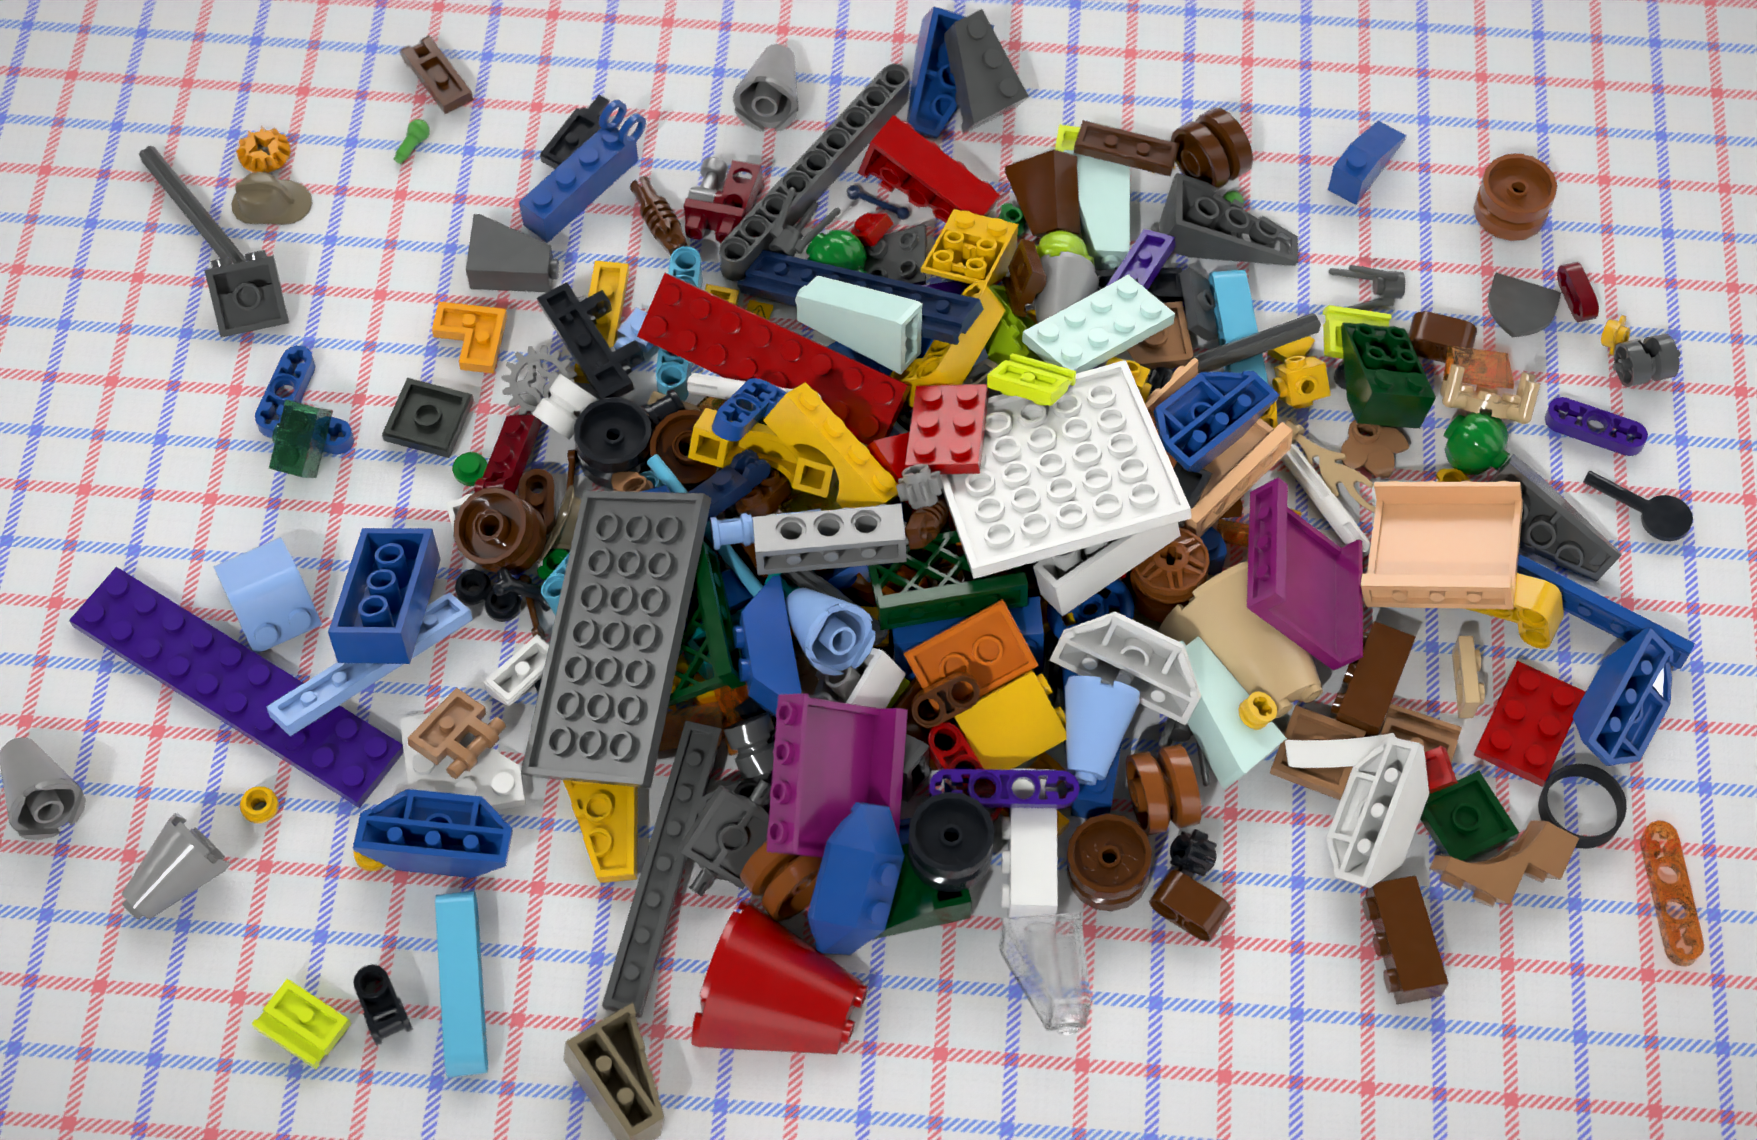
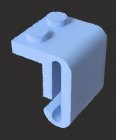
M281 537L213 566L250 647L256 654L322 625L303 579Z

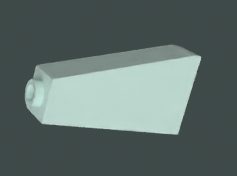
M1064 150V153L1077 156L1080 232L1086 244L1088 256L1094 257L1095 270H1114V268L1120 266L1130 250V167L1076 154L1074 150Z
M818 275L807 286H803L796 295L797 321L899 374H902L921 354L922 303L916 300Z
M1199 636L1188 645L1181 640L1180 643H1183L1201 694L1200 700L1187 724L1217 780L1226 790L1287 738L1272 721L1260 730H1254L1246 726L1239 716L1238 708L1240 703L1250 695Z

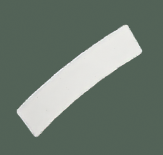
M1390 733L1339 740H1285L1289 767L1297 768L1356 766L1371 751L1380 747L1383 740L1388 736L1395 737V734Z

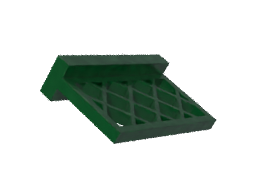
M957 530L939 533L932 542L924 548H919L933 553L926 563L910 556L918 549L911 550L908 544L909 539L907 538L906 562L893 563L889 569L879 564L867 565L881 631L971 616L1001 599L1004 600L1008 609L1025 607L1028 604V581L1025 572H1022L1021 566L1011 568L1013 574L996 576L990 574L976 578L974 581L962 583L954 579L962 569L971 573L965 554L959 557L947 550L951 544L961 543ZM940 557L955 564L947 575L932 568ZM904 563L918 570L911 581L896 574ZM925 575L941 582L937 587L924 589L918 586ZM889 581L904 588L901 593L884 596L882 594V589Z
M704 541L702 542L691 595L698 599L699 607L691 619L688 617L686 619L688 625L684 630L679 657L685 651L695 656L685 675L675 671V676L682 680L675 692L671 693L668 707L726 685L732 690L746 685L745 681H740L738 662L740 655L738 648L735 649L733 643V623L718 554ZM696 628L704 631L706 639L698 652L686 646ZM703 661L711 664L714 678L703 682L693 679Z

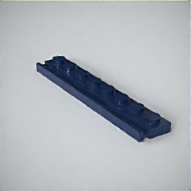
M763 250L745 272L746 278L743 281L738 280L736 283L743 294L792 306H797L795 299L798 291L803 286H807L817 275L916 300L922 303L921 337L954 345L959 343L958 337L960 334H966L984 310L980 299L766 250Z

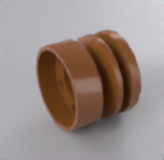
M1180 527V537L1131 569L1132 572L1130 574L1129 587L1135 607L1148 619L1161 623L1178 604H1182L1185 608L1190 598L1195 597L1192 591L1205 583L1208 577L1210 564L1208 549L1201 538L1191 531Z

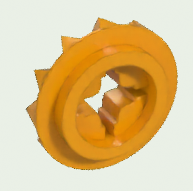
M261 127L260 131L255 133L248 131L246 138L239 139V148L236 152L240 164L248 171L269 173L279 169L287 162L291 148L285 134H280L276 128L266 130ZM257 145L268 147L270 155L262 150H258Z

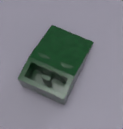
M1343 322L1341 334L1346 395L1356 423L1420 429L1436 397L1405 328Z
M909 844L901 845L904 859L885 931L873 939L970 919L972 900L969 888L958 892H945L925 885L912 870L908 859Z

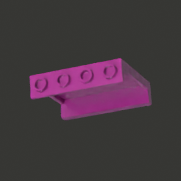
M1277 477L1250 492L1247 608L1334 671L1363 657L1362 541L1358 539L1341 548L1287 507L1288 484Z
M778 694L772 786L770 789L769 826L767 829V852L823 858L827 840L841 821L851 813L850 809L856 802L888 806L899 837L907 710L899 708L879 709L809 698V694Z

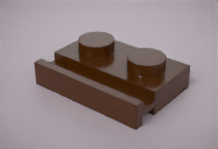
M1021 239L1008 266L1010 275L1009 277L1003 276L1002 282L1012 314L1025 318L1027 315L1025 306L1026 304L1032 305L1036 294H1040L1046 284V274L1044 273L1034 242Z

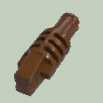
M646 176L639 177L643 186L640 187L638 182L634 180L630 184V190L641 205L640 215L653 237L671 256L676 249L688 246L681 229V223L668 201L664 197L657 195L649 178Z
M942 489V494L937 495L938 501L936 504L930 507L917 508L908 518L905 536L909 539L908 544L911 550L924 548L932 542L948 522L949 507Z

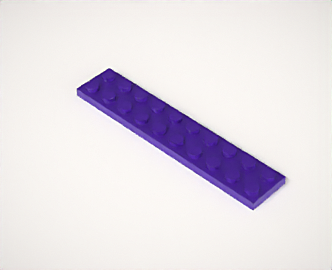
M117 566L69 620L72 627L358 808L364 804L404 753L403 744L340 705L292 736H289L269 716L267 706L299 687L303 682Z

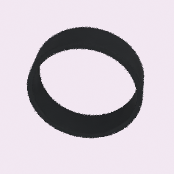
M1571 764L1560 768L1548 779L1540 794L1538 809L1541 821H1548L1579 838L1575 848L1589 849L1599 847L1612 839L1625 819L1627 803L1620 784L1608 772L1589 764ZM1574 776L1588 778L1599 783L1609 792L1615 802L1617 810L1615 826L1608 832L1597 836H1582L1568 831L1555 820L1549 809V787L1560 779Z

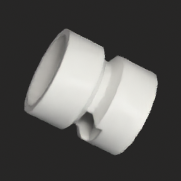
M559 373L549 388L550 398H542L532 415L570 440L574 435V425L579 414L591 403L596 402L597 398Z

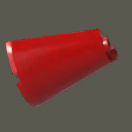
M741 901L738 909L743 911L741 913L732 912L710 961L699 995L701 997L702 1013H695L691 1045L702 1048L838 1054L841 1043L848 1044L855 1021L849 1020L853 1008H862L868 986L863 985V981L823 953L818 952L815 947L778 921H775L754 904Z

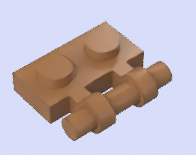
M456 687L408 737V746L436 765L448 755L454 761L446 768V771L452 778L458 779L464 771H470L477 764V757L486 748H492L499 741V734L506 728V724L498 717H495L488 725L481 721L486 715L485 706ZM468 733H471L476 738L466 748L459 744Z

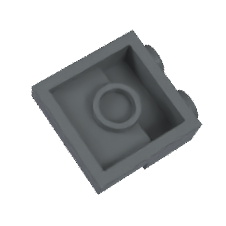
M261 250L245 254L246 261L232 263L231 257L211 261L212 268L204 270L221 338L290 323L274 255L267 256L266 251Z

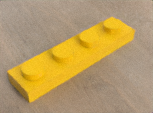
M595 261L588 297L601 290L608 297L612 311L596 319L597 324L595 326L608 346L613 347L618 337L617 331L620 326L630 272L629 264ZM575 363L574 372L577 373V377L574 378V382L589 384Z

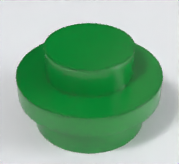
M475 452L461 454L453 463V475L461 484L472 487L477 479L483 477L487 461L482 455Z

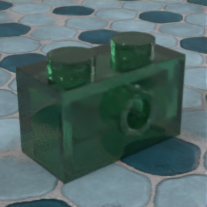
M286 399L280 423L276 424L272 435V441L275 444L269 469L303 478H317L333 410Z

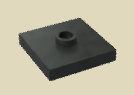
M407 378L382 433L383 440L450 458L474 402L473 395Z

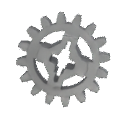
M546 345L541 347L540 353H536L532 346H528L527 356L524 357L519 352L515 353L518 360L516 365L510 362L506 363V366L511 370V374L503 375L501 379L508 382L510 387L503 389L502 393L513 396L508 403L511 408L517 405L521 406L519 415H526L528 411L532 414L537 407L526 403L520 395L531 394L536 397L539 404L543 395L544 398H550L549 388L559 373L569 380L577 377L576 372L567 371V368L572 363L569 359L562 362L559 361L561 356L559 350L554 351L552 355H548L549 351ZM541 360L553 363L560 371L551 373L546 371ZM528 365L529 371L524 380L517 382L520 371ZM537 372L540 373L542 378L549 379V383L544 385L543 395L537 388L531 387V384L536 382Z

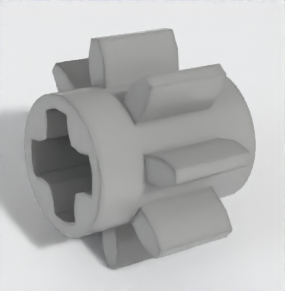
M927 464L913 465L902 471L903 478H899V484L896 485L900 502L908 500L909 505L913 509L924 506L930 507L937 503V495H941V489L944 488L939 471L931 473Z

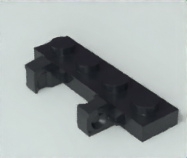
M566 282L537 297L542 311L600 400L621 397L634 390L633 383L628 375L632 372V368L645 361L643 351L636 340L617 350L614 346L609 347L595 326L597 324L596 319L612 311L611 303L603 290L588 298L585 296L577 298Z

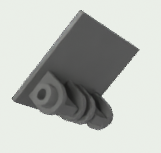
M926 225L883 235L875 246H864L867 256L864 270L867 274L920 286L927 285L926 273L921 272V267L926 260Z

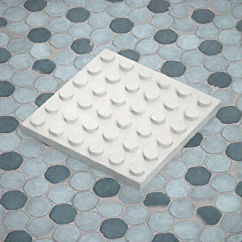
M1126 360L1077 373L1075 385H1069L1068 391L1052 406L1038 405L1032 400L1004 394L988 398L980 474H940L944 486L942 490L974 579L1192 518L1189 503Z

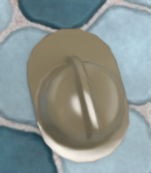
M266 172L251 173L244 177L241 182L236 183V193L231 202L232 212L236 218L248 224H293L302 220L309 213L312 206L311 194L305 186L291 180L276 179Z
M573 485L565 493L555 526L546 540L540 558L537 560L538 564L541 563L550 548L571 549L581 499L574 495L575 489Z

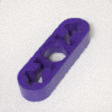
M1559 397L1551 401L1545 414V423L1551 430L1625 456L1639 454L1648 438L1646 428L1637 421L1565 397ZM1559 411H1563L1566 413L1565 419H1561L1558 417ZM1578 416L1582 417L1580 424L1576 425ZM1592 420L1599 421L1604 425L1605 431L1595 433L1588 428L1587 422ZM1613 428L1617 429L1616 432H1615V434H1614L1615 436H1614V437H1611V436H1610V433H1611L1612 429H1613ZM1627 434L1633 435V443L1626 441Z

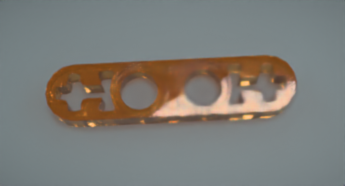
M1658 820L1651 822L1646 827L1640 837V846L1664 951L1672 963L1686 967L1692 965L1701 956L1704 950V940L1679 835L1670 823ZM1655 833L1659 834L1660 839H1667L1662 847L1663 857L1658 859L1661 847L1658 841L1652 840ZM1664 866L1673 869L1677 875V882L1671 884L1662 881L1658 875V868ZM1670 902L1680 904L1685 909V918H1672L1666 911V904ZM1685 927L1688 928L1682 933L1684 944L1692 946L1688 954H1685L1683 948L1676 947L1681 940L1680 929Z

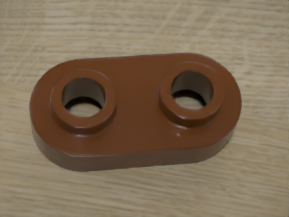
M532 469L521 476L518 497L531 504L542 515L547 535L553 530L556 522L554 479L546 470ZM535 489H543L541 493H533Z
M770 470L769 477L763 479L749 494L736 502L735 506L739 517L743 513L751 514V517L771 514L792 492L789 479L778 470Z

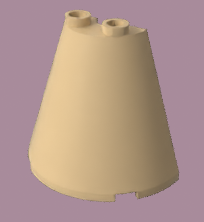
M1247 560L1224 570L1192 591L1195 597L1190 598L1185 608L1182 604H1178L1165 618L1158 632L1178 642L1183 640L1186 645L1199 636L1249 695L1259 691L1272 698L1277 707L1275 718H1279L1291 710L1293 707L1291 702L1299 700V702L1309 703L1318 698L1323 693L1322 685L1312 655L1247 608Z

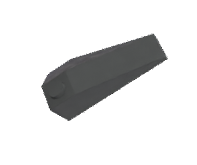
M1515 454L1489 480V482L1508 481L1521 483L1523 512L1519 548L1523 552L1530 555L1535 554L1553 561L1557 566L1594 581H1598L1622 556L1549 483Z

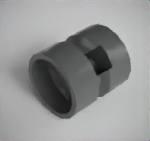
M769 712L743 719L724 729L730 749L737 750L739 753L735 758V762L742 779L756 777L773 770L775 741L772 737L775 735L776 729Z

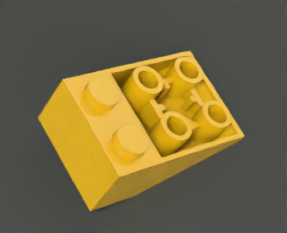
M954 209L924 261L921 272L968 284L984 281L989 287L1002 279L1003 276H1006L1009 271L1008 266L1017 249L1018 224Z

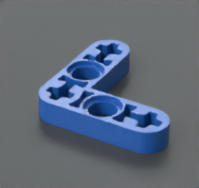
M298 345L288 348L282 354L255 412V421L262 435L330 454L339 455L346 453L354 444L351 426L346 421L298 408L315 371V363L312 353L308 348ZM300 359H304L305 364L299 363L294 371L292 363H298ZM290 385L295 388L294 392L288 397L276 395L277 390L282 386ZM276 413L279 420H272L270 424H267L266 419L271 420ZM303 422H310L314 425L312 431L307 434L295 432L296 427ZM339 432L343 433L344 437H338L336 441H332L331 436L336 437Z
M762 379L747 380L718 409L711 426L712 431L720 438L728 441L742 439L762 417H766L787 392Z

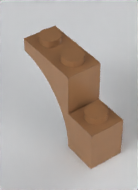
M1530 820L1520 838L1506 851L1491 859L1467 863L1451 856L1435 855L1429 869L1440 874L1439 881L1457 890H1461L1463 886L1473 891L1472 898L1490 907H1493L1495 903L1510 905L1523 874L1539 882H1544L1546 878L1561 880L1579 838L1548 821Z

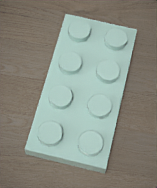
M1127 275L1023 331L1022 342L1046 363L1074 370L1077 374L1097 367L1174 324L1175 313L1131 276Z

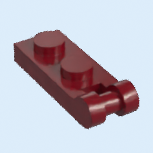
M532 414L506 416L483 477L475 482V493L484 488L499 487L515 494L541 428L542 422L540 419Z

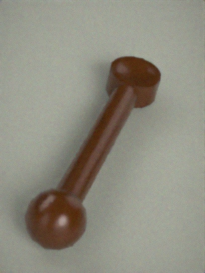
M576 449L568 450L567 453L569 465L566 491L571 485L574 486L575 466L578 463Z
M524 574L518 578V580L532 583V579L528 575ZM525 597L533 625L531 629L532 635L534 637L538 634L544 639L545 632L540 626L534 600Z

